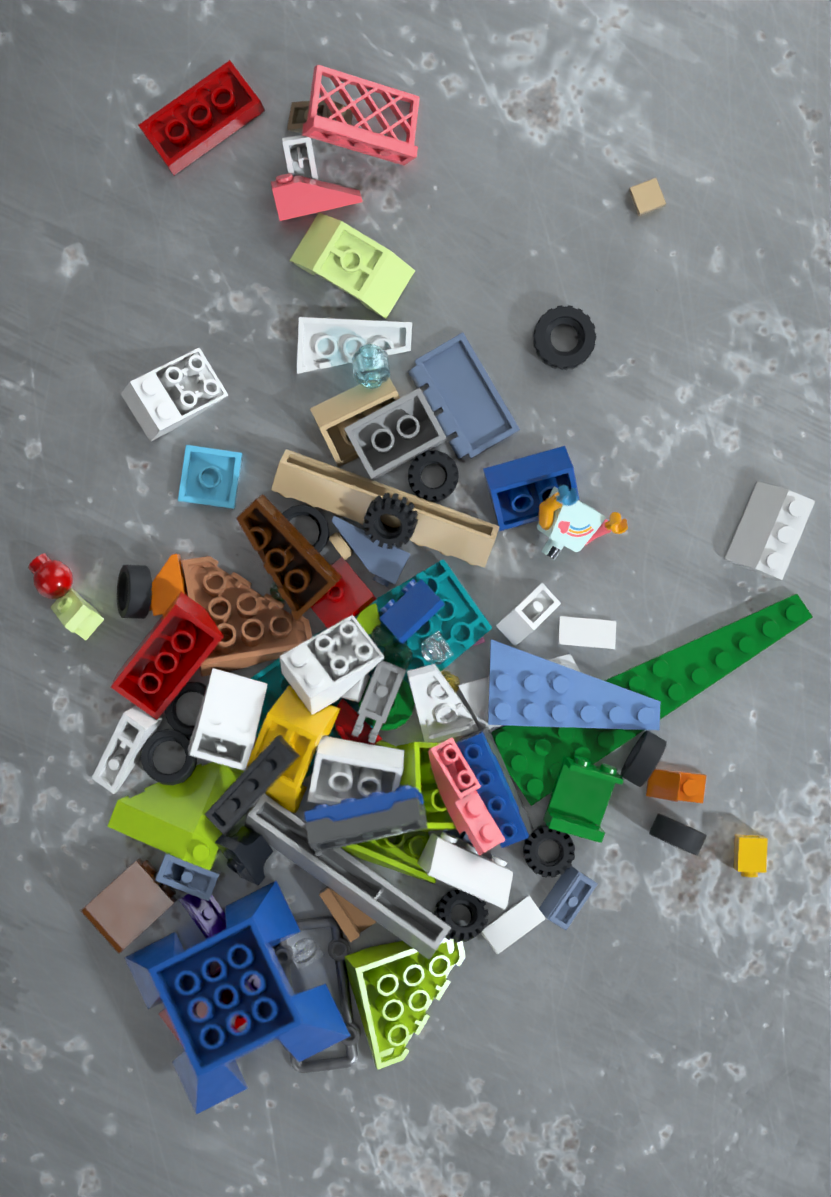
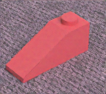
M283 174L277 176L276 181L271 182L280 221L363 202L360 190L299 175Z

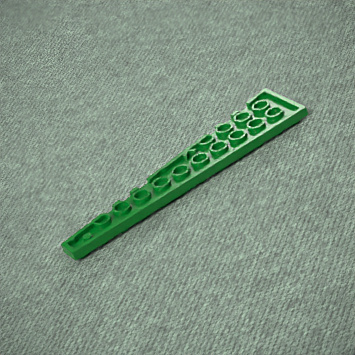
M794 594L604 681L660 701V719H662L813 618L799 595ZM504 725L493 730L491 734L509 774L532 806L553 792L565 757L574 759L575 756H581L590 760L593 765L644 730Z

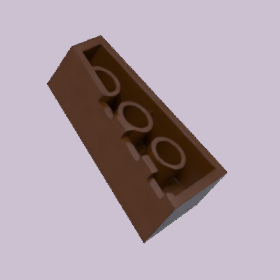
M264 495L256 498L236 518L252 547L262 559L267 573L271 575L276 583L281 597L287 602L295 621L342 578Z

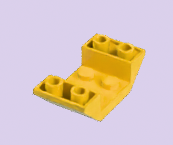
M291 685L287 687L268 712L249 757L246 769L277 736L281 735L300 756L265 794L285 809L297 813L307 789L306 786L302 785L304 777L321 737L330 734L340 709L330 704L312 715Z

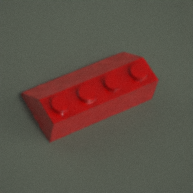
M180 592L118 671L110 687L157 720L222 640L223 634L204 607L183 592Z

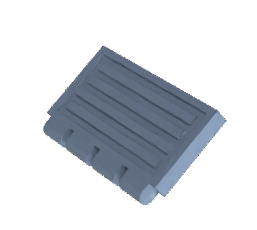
M463 332L414 360L416 366L410 369L408 374L417 389L426 384L429 386L422 393L433 412L440 408L443 410V413L436 416V419L445 436L448 437L453 433L457 434L458 437L449 441V444L458 459L467 454L472 459L520 431Z

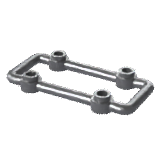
M333 916L296 920L301 931L331 928L332 941L328 945V954L335 960L341 1014L351 1036L341 1041L346 1046V1057L298 1062L289 1052L291 1065L299 1073L351 1067L358 1059L357 1042L361 1037V1029L354 1022L349 978L344 956L350 953V943L343 937V930ZM286 939L276 945L274 952L293 990L290 965L294 960L295 953L291 946H287Z

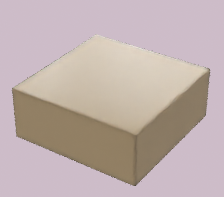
M657 178L629 188L639 216L666 205Z

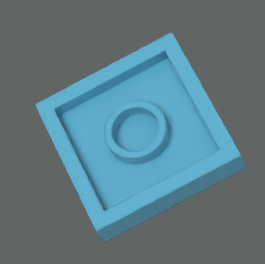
M186 445L178 501L235 509L243 453Z

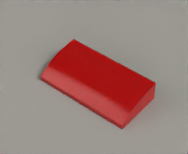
M229 60L138 126L172 174L176 175L259 116L265 109L260 99Z

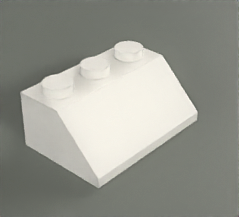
M757 481L727 551L725 560L775 581L782 580L815 501L793 491Z
M322 736L317 746L308 802L332 806L341 804L340 802L347 798L359 800L368 798V795L374 792H384L385 794L395 792L396 788L399 787L402 775L404 750Z
M442 832L440 836L431 833L420 856L418 865L428 875L505 909L508 904L513 872L506 866L507 861L495 855H492L490 859L483 855L479 856L473 845L467 843L466 847L456 844L457 838L445 832Z

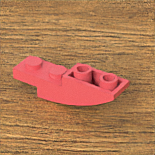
M453 738L428 750L438 790L459 834L464 831L466 832L479 856L505 841L501 831L476 791L481 785Z

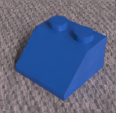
M414 579L411 580L401 590L404 593L403 597L397 602L392 598L380 610L383 615L379 619L402 644L445 605L422 579L419 582H416Z

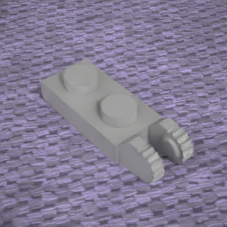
M383 660L377 664L358 711L360 715L352 735L358 737L361 734L364 726L363 723L367 716L377 720L369 734V742L375 743L382 723L385 724L406 672L405 669Z

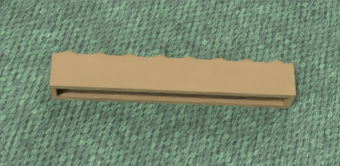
M288 449L285 450L279 462L271 488L272 491L279 493L283 497L297 499L311 507H319L330 511L338 517L355 520L363 525L364 516L372 500L374 501L379 495L382 498L384 493H389L390 498L393 497L394 493L399 494L398 499L402 500L403 496L408 499L406 504L408 505L412 502L414 505L413 511L417 510L418 513L416 518L418 522L410 541L418 546H426L437 550L443 555L465 560L470 565H478L484 568L500 527ZM383 514L380 516L382 523L388 527L398 528L401 526L400 520L394 515Z

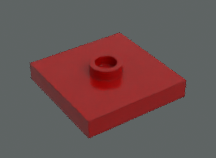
M342 557L331 565L342 578L311 607L327 629L351 615L357 616L377 599Z

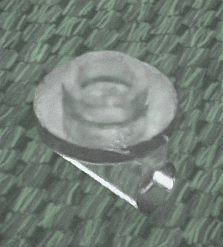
M439 631L422 642V655L426 661L432 664L439 665L454 655Z
M311 938L301 939L292 947L291 958L299 970L324 956L320 946Z

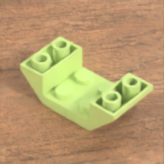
M322 213L317 214L289 260L311 275L317 274L357 298L364 307L384 319H387L415 273L413 268L389 249L346 223Z

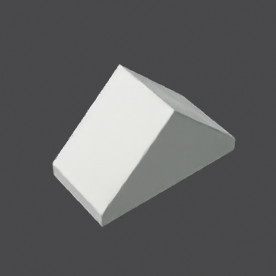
M303 135L282 138L288 174L318 180L311 138Z

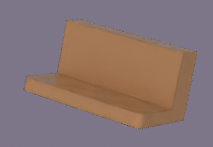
M325 887L320 891V897L350 942L358 938L362 931L376 923L375 920L329 887Z

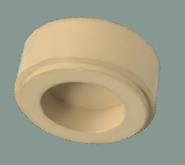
M335 532L328 537L344 560L353 555V551L339 532Z

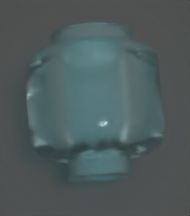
M367 344L361 346L352 357L353 375L358 384L369 389H375L389 379V358L384 349L375 344Z

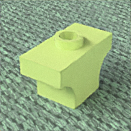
M72 588L65 596L58 598L50 607L64 627L72 633L75 632L85 641L104 620L98 610L85 601Z

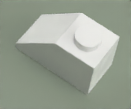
M541 583L496 626L516 646L533 632L561 603Z

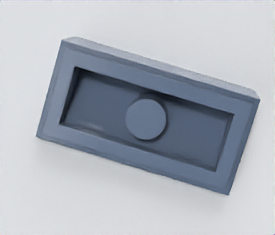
M571 866L560 876L539 907V910L545 918L567 930L598 883Z

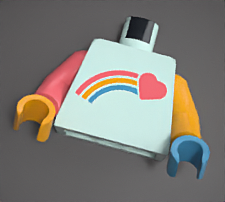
M561 485L559 488L554 487L549 498L539 506L537 529L549 537L541 552L556 560L564 546L579 552L593 540L611 531L615 534L626 532L628 529L627 520H621V514L613 512L609 516L610 521H608L606 516L578 500L575 488L569 491L566 485Z

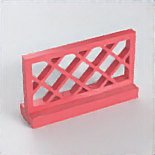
M316 65L313 72L308 119L303 124L302 135L400 165H406L417 157L418 147L414 146L420 97ZM321 76L329 77L336 88L327 93L321 84ZM348 84L354 85L362 96L353 101L344 87ZM337 91L347 104L341 110L337 109L329 97ZM373 92L380 93L387 104L378 109L370 94ZM363 99L373 113L365 119L355 105ZM323 100L333 114L329 118L317 115L318 103ZM398 100L410 103L409 114L405 117L395 104ZM388 107H390L398 120L392 126H389L381 113ZM350 109L358 123L354 126L347 124L341 113ZM375 116L384 131L380 134L373 132L366 121ZM399 124L407 134L406 142L398 140L392 130Z

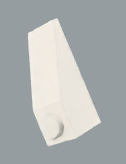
M134 706L124 712L92 779L115 794L140 759L145 742L156 733L163 718L160 716L156 720L138 706Z

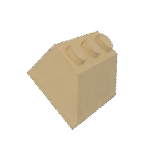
M387 372L310 408L338 467L359 458L344 428L400 398Z

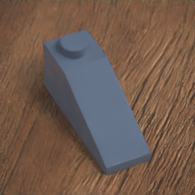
M333 516L331 520L369 572L374 574L372 580L388 587L389 583L396 585L410 557V553L396 548V546H393L392 549H387V544L385 543L383 547H379L378 540L374 543L370 541L372 534L366 536L364 530Z

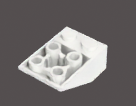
M200 348L129 382L121 393L150 442L176 429L228 396Z
M351 615L280 656L283 676L313 715L337 701L383 660L384 655L356 618Z
M212 668L189 743V755L246 770L268 684Z

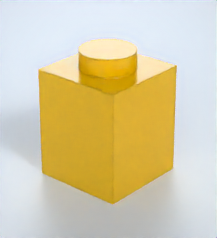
M735 834L733 868L741 872V876L758 877V873H766L768 838L758 835Z

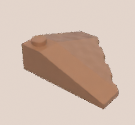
M211 556L182 560L187 596L205 608L223 634L222 640L201 664V677L210 675L212 668L231 672L278 659L282 654L312 638L308 619L301 616L295 621L292 614L283 609L285 604L268 593L262 596L250 588L252 583L234 571L230 575L217 567L219 562Z

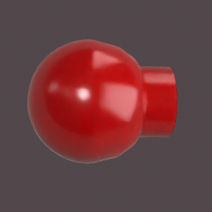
M43 553L28 565V569L34 574V586L43 597L58 599L65 596L71 589L73 584L72 572L61 561L51 560L46 553Z

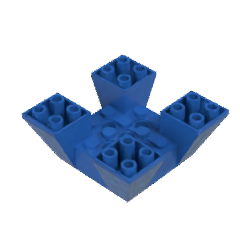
M277 881L225 906L226 930L186 951L177 933L174 932L124 957L147 1009L163 1003L185 1051L174 1059L172 1063L196 1115L248 1089L236 1060L254 1050L279 1039L296 1060L301 1062L351 1036L326 984L295 995L272 947L300 933L301 930ZM214 962L220 963L222 967V972L217 978H214L210 973V967ZM253 975H257L261 981L259 989L255 992L248 986V981ZM227 988L234 992V1000L229 1005L225 1004L222 999L223 992ZM202 1001L208 1006V1013L204 1018L199 1017L196 1012L197 1005ZM239 1015H243L247 1020V1026L242 1032L238 1031L235 1027V1019Z

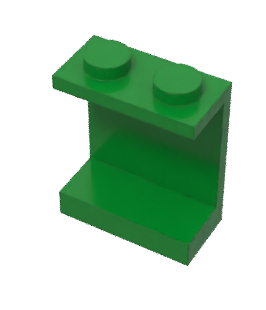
M575 756L574 759L565 757L543 818L548 828L602 843L605 832L600 825L615 783L622 785L624 779L617 772L618 769L604 763L600 767L592 765L590 760L581 756Z

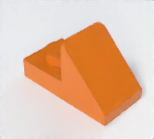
M655 769L647 780L646 796L676 802L679 800L703 803L706 775Z

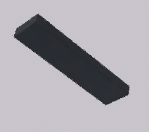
M281 735L277 736L205 815L223 835L227 834L300 755Z

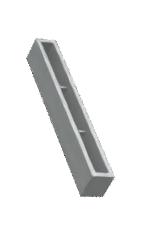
M266 794L261 797L247 815L244 827L262 834L269 845L429 960L450 931L451 927L340 847L316 852L308 844L306 823Z

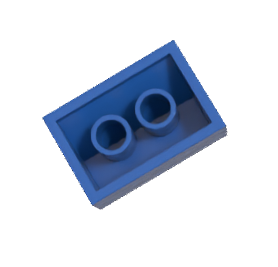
M565 446L483 469L500 531L538 521L539 506L549 498L554 487L559 488L561 485H566L569 491L575 488L578 500H580L574 467Z

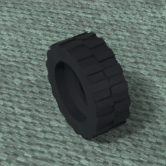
M561 305L555 309H549L547 313L540 317L534 330L533 345L536 348V354L538 357H541L543 363L549 364L554 369L567 370L568 368H576L588 359L594 350L596 340L595 325L591 322L588 314H584L583 310L579 308L576 309L570 305L563 307ZM561 324L573 326L579 337L576 347L567 352L557 350L551 343L552 330Z

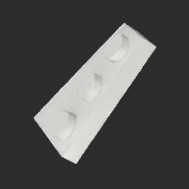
M435 664L407 671L424 742H438L480 730L477 722Z

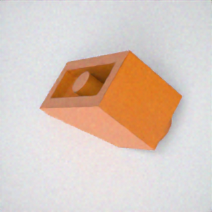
M172 554L152 582V599L149 611H153V616L163 615L180 592L187 595L181 556L179 554Z

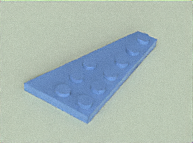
M490 639L488 725L660 730V701Z

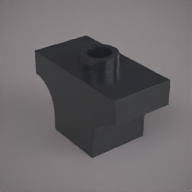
M244 826L231 837L221 834L215 841V844L228 860L227 866L241 878L259 886L265 878V862L274 852L262 834Z

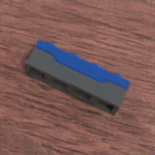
M489 727L463 736L456 745L481 785L476 791L505 838V841L500 843L501 848L527 839L534 828Z
M409 785L398 787L395 792L386 794L384 792H374L369 794L368 798L359 800L356 798L343 799L340 802L341 804L332 806L328 804L316 805L313 807V810L304 812L308 844L316 852L428 828L423 795L416 787Z

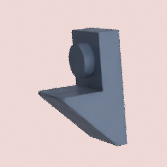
M166 853L155 881L209 901L220 873L214 870L209 871Z

